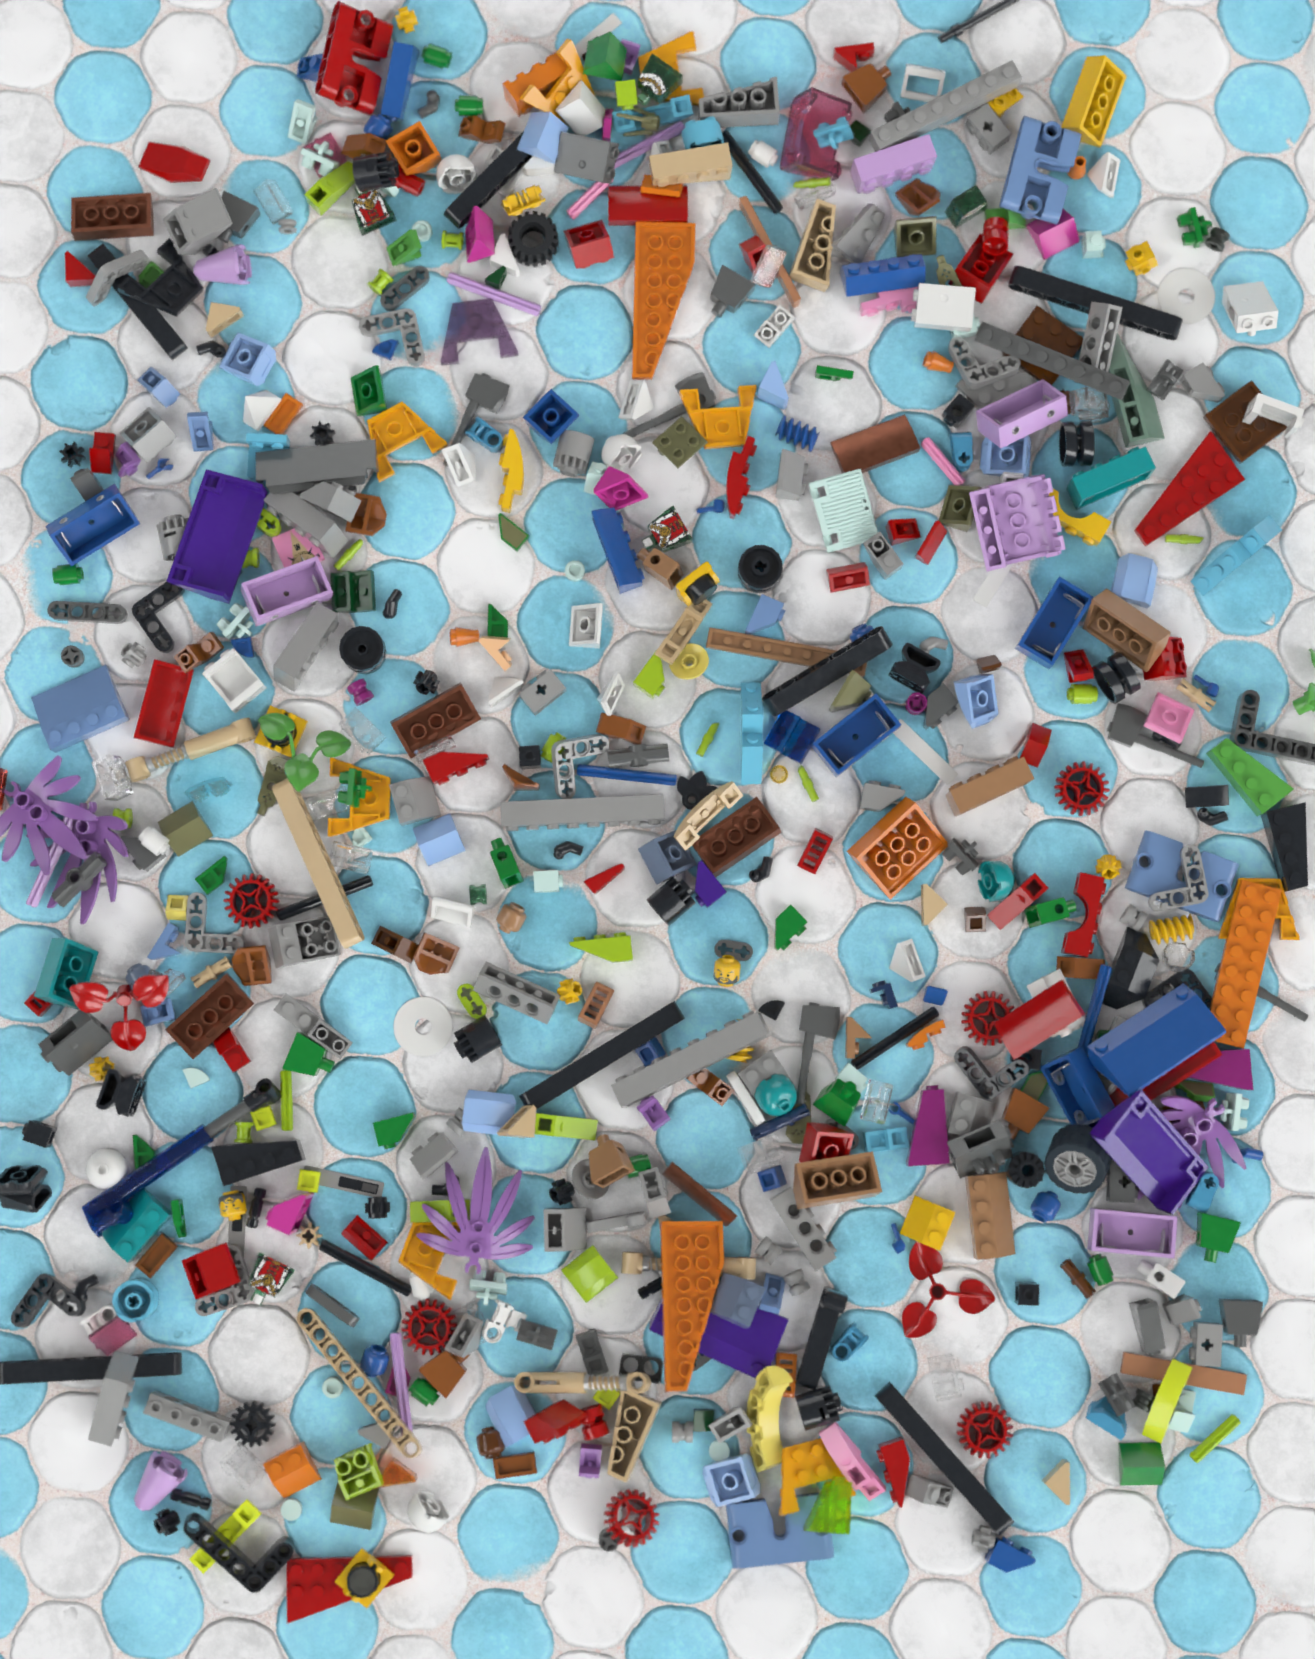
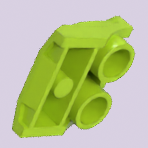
M594 1245L561 1269L586 1303L619 1278Z
M372 1442L333 1459L338 1482L346 1501L384 1484L372 1450Z

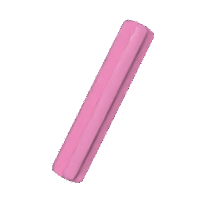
M596 181L567 210L568 216L575 219L610 184Z
M929 437L925 438L921 442L923 449L954 485H963L965 479L936 444Z

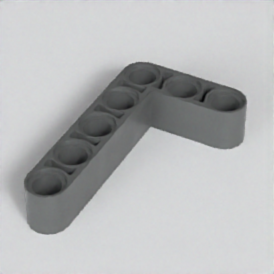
M1247 690L1238 696L1230 741L1246 752L1315 766V744L1254 731L1260 696L1254 690ZM1245 695L1252 698V705H1248L1245 702ZM1241 715L1248 717V725L1241 722ZM1237 735H1242L1245 738L1244 744H1240L1237 741ZM1257 739L1264 741V748L1258 747ZM1277 743L1284 745L1285 750L1283 753L1277 750ZM1297 747H1301L1304 750L1303 757L1297 754Z

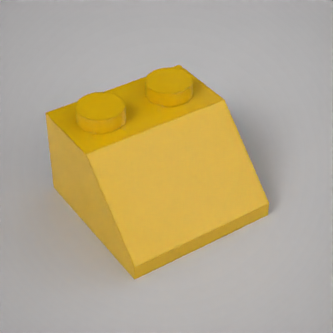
M914 1195L899 1234L940 1251L956 1212Z

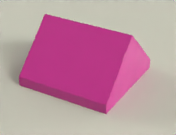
M478 206L473 207L465 227L467 263H472L495 254L493 220Z
M1064 209L1057 225L1039 219L1026 224L1044 260L1080 242L1074 217Z
M608 466L593 489L594 493L609 508L615 507L616 511L648 498V494L629 474L611 466Z

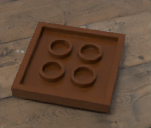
M1038 305L1015 334L1072 358L1083 343V337ZM1002 352L1001 354L1004 357L1010 356L1009 354ZM1019 359L1020 368L1038 381L1043 379L1050 385H1053L1060 376Z
M1252 380L1203 417L1239 464L1287 429L1286 425L1259 415L1251 424L1242 422L1249 402L1258 393L1262 394Z

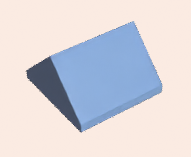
M551 112L531 113L517 150L555 164L561 132H567L569 127Z
M773 361L759 386L757 398L784 410L787 408L789 398L776 361Z
M450 813L413 828L418 846L428 866L466 851Z

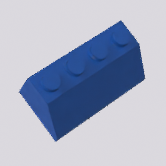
M922 254L842 265L840 276L846 297L918 287L919 283H925V263Z
M615 507L591 511L592 521L619 593L622 594L641 587L642 580L645 579L642 569H637L635 561H638L635 550H630L628 543L631 540L628 532L622 529L621 524L624 521L621 513H616Z

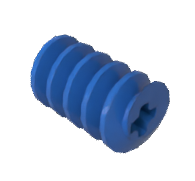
M786 415L782 417L776 435L779 434L780 441L786 437L787 444L793 439L795 447L800 442L801 449L809 445V452L813 451L819 433H816L815 426L809 431V424L802 428L801 421H798L794 425V418L786 422Z

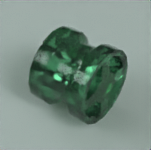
M481 884V886L477 887L469 885L470 905H475L476 903L487 904L486 884Z

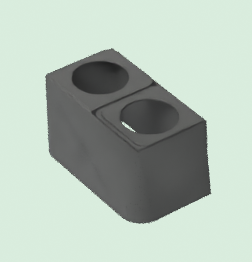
M622 1354L619 1375L633 1373L627 1372L624 1369L623 1364L627 1358L631 1357L637 1360L638 1368L634 1372L647 1374L644 1371L645 1363L653 1360L658 1364L659 1368L656 1374L648 1376L651 1383L659 1384L660 1381L661 1384L662 1358ZM641 1377L635 1379V1381L643 1382Z

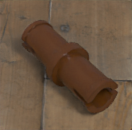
M1070 1258L1060 1264V1268L1071 1279V1284L1076 1285L1086 1299L1096 1292L1086 1280V1275L1083 1271L1080 1272Z

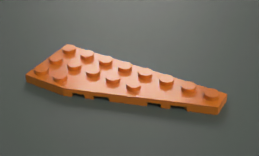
M636 222L632 379H653L694 267L695 223Z
M723 1221L660 1222L665 1392H686L688 1390L702 1335L705 1331L715 1290L717 1289L720 1273L724 1265Z

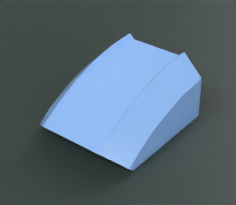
M237 333L223 356L219 368L246 382L259 386L265 383L274 362H276V351L266 343Z
M1027 435L1003 448L998 447L985 437L981 444L980 469L982 472L994 476H1001L1003 472L1023 473V478L1028 477L1032 449L1030 436Z
M1131 553L1120 557L1110 591L1128 603L1149 608L1153 598L1158 571L1154 560Z
M993 674L972 675L954 681L958 702L972 729L989 723L998 715Z
M468 1090L462 1118L463 1131L498 1135L496 1132L514 1115L516 1105L514 1095Z
M509 1386L488 1399L485 1408L495 1429L499 1432L505 1448L530 1435L523 1421L535 1415L536 1411L526 1393L519 1392L515 1386Z
M748 1453L703 1466L705 1484L710 1499L716 1507L755 1498L760 1494V1482L752 1457Z

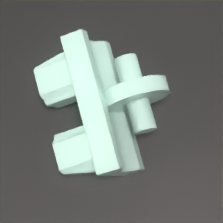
M323 141L321 145L314 144L313 148L318 150V152L309 148H302L301 154L304 155L301 166L313 170L315 162L318 161L321 163L318 171L320 175L326 176L340 165L339 162L325 156L327 154L332 157L334 151L329 149V142Z
M235 603L229 611L236 618L230 623L223 617L217 623L222 634L228 640L235 634L238 638H241L245 633L248 636L252 634L248 630L253 625L248 620L251 617L249 609L246 606L243 607Z
M1226 1093L1225 1101L1222 1100L1225 1110L1220 1116V1121H1223V1126L1227 1130L1239 1131V1129H1246L1247 1119L1240 1117L1241 1109L1247 1110L1249 1108V1099L1242 1097V1094Z
M475 1270L473 1279H470V1290L479 1291L476 1298L484 1299V1305H488L489 1300H497L498 1294H507L505 1273L494 1272V1279L491 1282L485 1281L486 1271L481 1270L477 1274Z

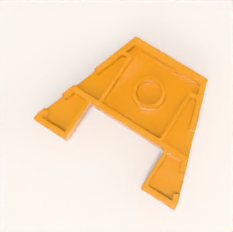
M694 31L686 33L638 57L640 76L642 73H649L657 64L679 80L680 86L675 84L669 95L663 100L664 102H669L672 98L690 95L691 105L699 107V99L704 98L703 88L682 90L680 78L673 73L675 71L679 75L676 54L696 51ZM643 93V96H644L645 98H647V99H652V98H650L648 95H646L645 93Z
M566 39L556 52L568 68L544 97L534 85H529L519 98L538 110L553 113L564 124H566L565 121L555 110L580 80L583 81L594 94L587 75L583 74L584 67L571 39Z
M756 385L738 386L739 407L700 409L698 389L679 391V396L695 430L708 441L703 446L704 449L744 446L757 388Z
M403 401L367 420L370 440H376L379 472L376 473L379 483L395 475L386 458L388 454L420 437L424 438L432 454L448 446L447 442Z
M330 758V777H339L340 772L349 771V768H355L358 771H362V778H367L366 786H371L372 791L366 792L365 799H360L359 808L350 806L349 818H328V837H334L390 819L391 790L389 785L391 784V778L335 758Z
M1237 879L1218 939L1227 938L1240 880H1246L1282 890L1275 919H1279V940H1300L1294 925L1293 916L1288 907V900L1281 879Z
M413 1222L398 1261L410 1272L451 1300L457 1280L438 1274L445 1253L430 1247L421 1241L416 1234L429 1233L449 1241L450 1239L440 1232L432 1222ZM457 1222L451 1223L457 1232L461 1231Z
M821 1438L782 1448L780 1516L800 1511L794 1489L821 1481L832 1480L836 1500L856 1496L852 1485L834 1462Z

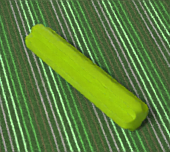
M282 1070L280 1071L282 1131H292V1072Z
M1234 1414L1230 1415L1190 1453L1193 1461L1199 1463L1241 1423Z

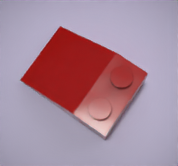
M979 234L956 267L955 273L962 287L976 288L975 300L982 304L1014 254L1008 250L998 256L987 254L983 250V235ZM949 280L948 284L952 286L953 281Z

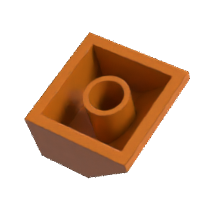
M420 121L386 140L388 147L405 175L427 172L439 165L442 160L440 153Z
M304 1441L263 1463L272 1484L283 1498L322 1479Z

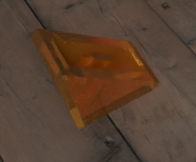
M393 1457L381 1473L384 1484L376 1488L416 1482L418 1477L415 1472Z

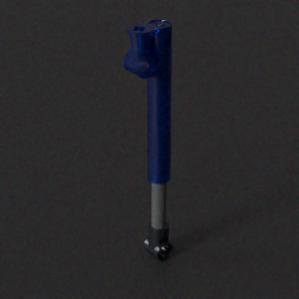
M270 1079L260 1080L256 1084L255 1090L244 1096L242 1102L208 1125L201 1124L196 1130L191 1131L125 1176L116 1185L106 1189L84 1204L82 1210L91 1230L100 1238L103 1236L102 1232L109 1227L128 1223L134 1214L128 1199L203 1149L205 1145L212 1143L215 1135L249 1112H255L265 1104L276 1103L281 1097V1091Z

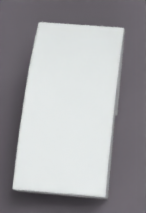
M779 304L771 316L756 331L754 336L770 348L793 322L795 317Z

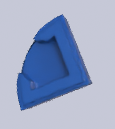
M390 339L377 344L372 353L391 361L398 341Z
M252 637L231 639L233 647L239 654L244 657L254 658Z

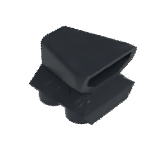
M906 643L902 648L903 661L895 662L888 676L909 689L923 694L930 684L927 674L936 671L941 662L916 646Z
M109 1069L100 1090L96 1107L101 1110H107L116 1106L118 1115L133 1117L146 1085V1078L139 1075L125 1079L119 1071Z
M17 1165L6 1168L0 1174V1202L2 1208L37 1213L52 1196L50 1186L42 1184L48 1171L40 1165H33L28 1168Z

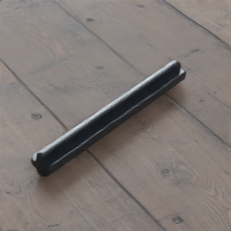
M724 131L722 133L724 143H728L731 156L774 214L779 213L783 209L782 204L729 131Z
M367 875L346 883L342 887L347 896L373 886V881ZM319 894L278 909L276 915L282 921L319 907L323 903Z
M931 1007L851 1061L852 1066L859 1070L938 1017L939 1012L935 1007Z
M327 1240L321 1242L319 1246L320 1251L404 1296L410 1295L412 1291L411 1285Z

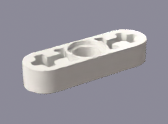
M735 1070L727 1074L728 1081L756 1126L766 1121Z

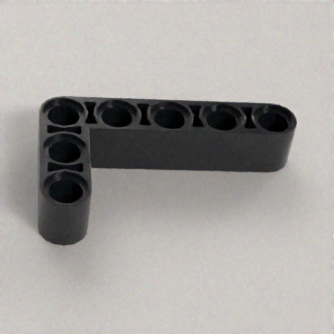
M824 1286L797 1374L796 1385L812 1390L817 1389L839 1313L843 1314L846 1308L848 1295L845 1292Z
M190 1513L185 1518L184 1533L252 1593L261 1591L293 1556L294 1543L292 1539L281 1537L255 1564L200 1514ZM196 1521L199 1527L195 1529L190 1528L188 1523ZM211 1535L215 1540L213 1542H206L203 1537ZM286 1545L290 1550L283 1553L279 1550V1547ZM221 1549H227L230 1552V1554L228 1556H222L220 1555L219 1551ZM272 1561L275 1563V1566L267 1568L264 1563ZM236 1563H243L245 1568L237 1570L234 1565ZM258 1577L261 1581L257 1584L251 1583L250 1578Z

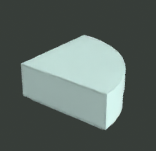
M364 827L355 829L353 832L352 842L356 851L373 840Z
M183 1069L190 1088L210 1081L209 1076L200 1069Z

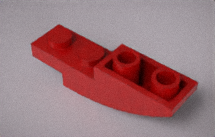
M751 436L747 437L741 454L733 451L728 468L726 501L731 519H734L736 514L740 515L743 503H740L743 496L747 497L751 486L748 484L749 478L742 476L743 474L747 475L750 464L747 463L750 456H754L757 445H754L755 438Z

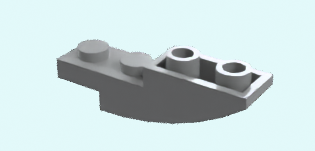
M287 993L274 1008L275 1012L339 1059L343 1057L353 1043Z

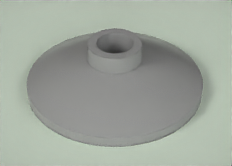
M589 1159L582 1160L574 1166L571 1175L572 1183L581 1196L587 1199H598L606 1194L609 1185L602 1188L591 1182Z

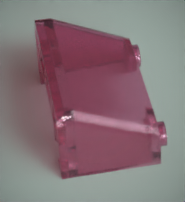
M813 87L795 96L790 107L780 170L790 174L817 179L830 177L831 181L839 179L842 168L838 161H834L837 149L834 150L831 145L820 148L817 139L813 135V130L818 129V125L821 123L836 124L837 119L841 117H846L849 122L852 117V103Z

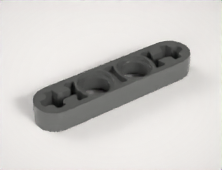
M53 601L47 608L49 616L57 621L121 624L128 617L127 610L119 604ZM59 606L60 609L67 610L68 617H66L67 614L65 612H59L58 616H56L53 609ZM78 606L82 607V615L74 617L72 614L73 609ZM95 608L103 610V615L100 618L93 617L92 612ZM107 608H109L108 611L110 613H116L117 609H119L123 614L116 619L114 615H108Z

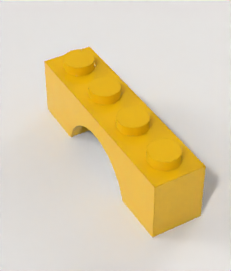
M1053 489L1049 496L1054 495L1057 512H1054L1053 515H1059L1061 527L1065 528V532L1069 535L1081 537L1085 544L1097 546L1110 526L1111 521L1095 512L1084 518H1074L1067 515L1060 507L1058 500L1059 492Z

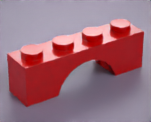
M1082 872L1077 874L1073 894L1079 897L1084 904L1085 918L1078 929L1065 933L1061 953L1081 958H1087L1089 954H1092L1094 943L1091 941L1093 934L1096 935L1098 929L1096 917L1097 914L1100 915L1102 910L1100 898L1106 890L1105 877Z

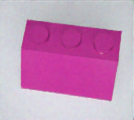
M308 1192L275 1205L273 1208L270 1207L265 1217L268 1220L266 1226L287 1235L297 1232L314 1193Z

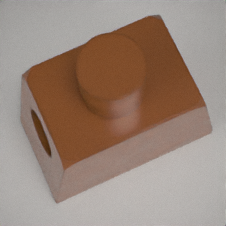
M869 63L844 75L841 85L864 114L886 92L887 83L885 80L891 76V72L886 65L876 70Z
M1012 1088L1001 1117L1002 1120L1009 1123L1008 1128L1012 1135L1010 1138L1014 1140L1020 1130L1029 1134L1049 1110V1107L1017 1088Z
M444 1350L419 1368V1372L446 1399L467 1371V1368L462 1363L470 1354L462 1358Z

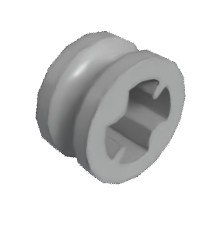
M279 220V225L281 226L279 228L280 233L294 234L297 232V229L294 227L297 225L295 220Z

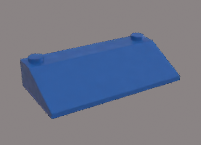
M1183 983L1088 1045V1057L1092 1065L1130 1097L1224 1035L1226 1029L1200 997Z

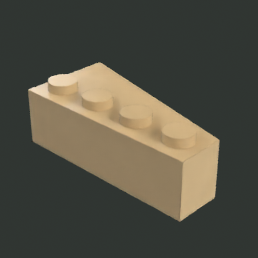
M728 143L650 155L649 168L653 186L664 187L669 184L730 180L732 160Z
M817 198L812 206L789 277L793 281L825 292L830 283L831 250L833 247L831 244L833 243L836 205Z
M620 1391L616 1425L607 1470L608 1475L625 1483L629 1481L662 1402L642 1393Z

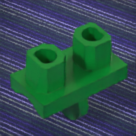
M1196 207L1189 208L1187 213L1177 217L1179 228L1189 227V232L1182 233L1181 235L1183 246L1193 245V248L1200 247V243L1204 241L1203 236L1208 235L1207 229L1212 226V222L1205 221L1204 215L1198 217Z
M349 768V771L340 772L339 781L341 784H348L347 791H339L338 802L353 808H359L360 799H365L366 792L372 791V787L366 786L367 778H362V771Z

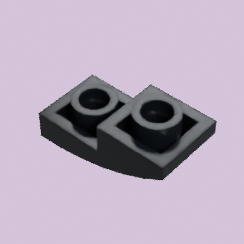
M1228 785L1185 787L1186 808L1229 805Z

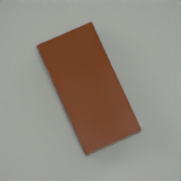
M161 1233L135 1266L151 1279L177 1249L178 1245L164 1233Z
M534 1451L493 1458L496 1479L537 1473Z

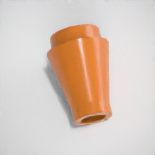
M1077 156L1074 166L1070 167V171L1067 172L1068 176L1072 179H1081L1086 173V159L1083 156Z
M927 351L923 360V367L932 371L951 373L954 365L953 361L948 360L935 351Z
M458 627L450 629L451 645L459 647L479 642V630Z

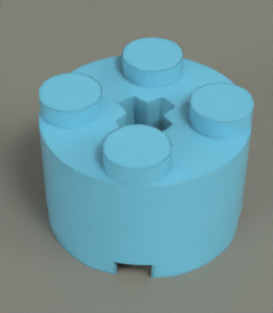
M712 116L707 117L705 120L686 122L685 128L681 133L685 150L724 143L720 124Z
M135 1278L124 1282L115 1290L112 1298L116 1314L126 1322H138L148 1318L155 1312L159 1302L157 1288L150 1281L142 1278ZM135 1296H137V1300H139V1303L134 1304L135 1300L132 1299Z

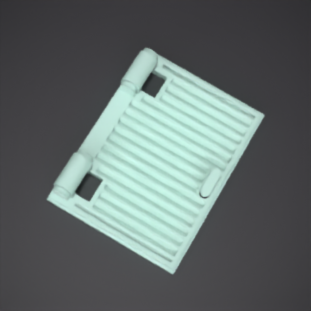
M861 468L809 483V490L828 553L862 544L878 533ZM824 486L826 496L820 497L818 488ZM837 533L839 543L833 544L830 535Z

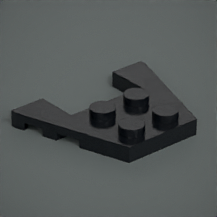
M168 238L157 249V254L170 263L171 266L147 289L129 276L118 287V292L177 317L203 292V286L191 268H188L183 260V256L178 254L173 241Z

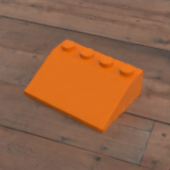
M905 797L849 848L847 853L891 900L948 847V842L917 803Z

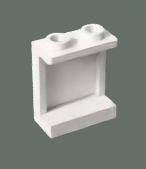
M1258 393L1249 402L1242 422L1251 424L1258 415L1286 425L1287 429L1284 437L1288 438L1292 433L1295 434L1298 428L1302 427L1305 419L1302 416L1304 409Z
M233 648L225 650L220 655L221 658L215 663H209L204 668L205 671L202 674L236 714L267 687Z

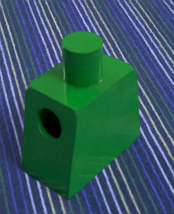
M502 838L491 841L493 851L490 852V855L504 888L506 889L524 882L510 846L504 845Z
M1062 897L1026 908L1024 912L1029 928L1070 917L1069 913L1076 911V904L1073 899L1065 901V898Z
M297 1032L282 1069L317 1076L320 1069L331 1073L335 1061L325 1058L327 1049L304 1034Z
M836 1079L820 1091L812 1105L845 1127L856 1109L861 1094L856 1090L855 1083L851 1081L845 1083L841 1079Z
M1197 1213L1196 1246L1206 1248L1205 1261L1216 1263L1218 1251L1230 1252L1241 1222L1205 1213Z

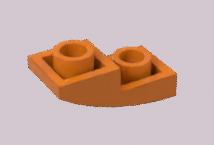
M944 1021L934 1022L918 1031L908 1040L906 1047H912L913 1050L925 1047L924 1043L928 1042L926 1033H929L930 1036L942 1033L941 1029L946 1028Z

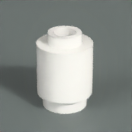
M758 140L753 142L748 151L753 160L766 168L770 165L773 167L779 157L776 155L778 152L776 149Z
M149 826L138 838L141 844L156 856L159 854L164 855L170 847L168 844L170 840L155 828L151 829Z
M409 1272V1282L413 1297H418V1300L431 1297L430 1293L434 1292L433 1288L415 1274Z

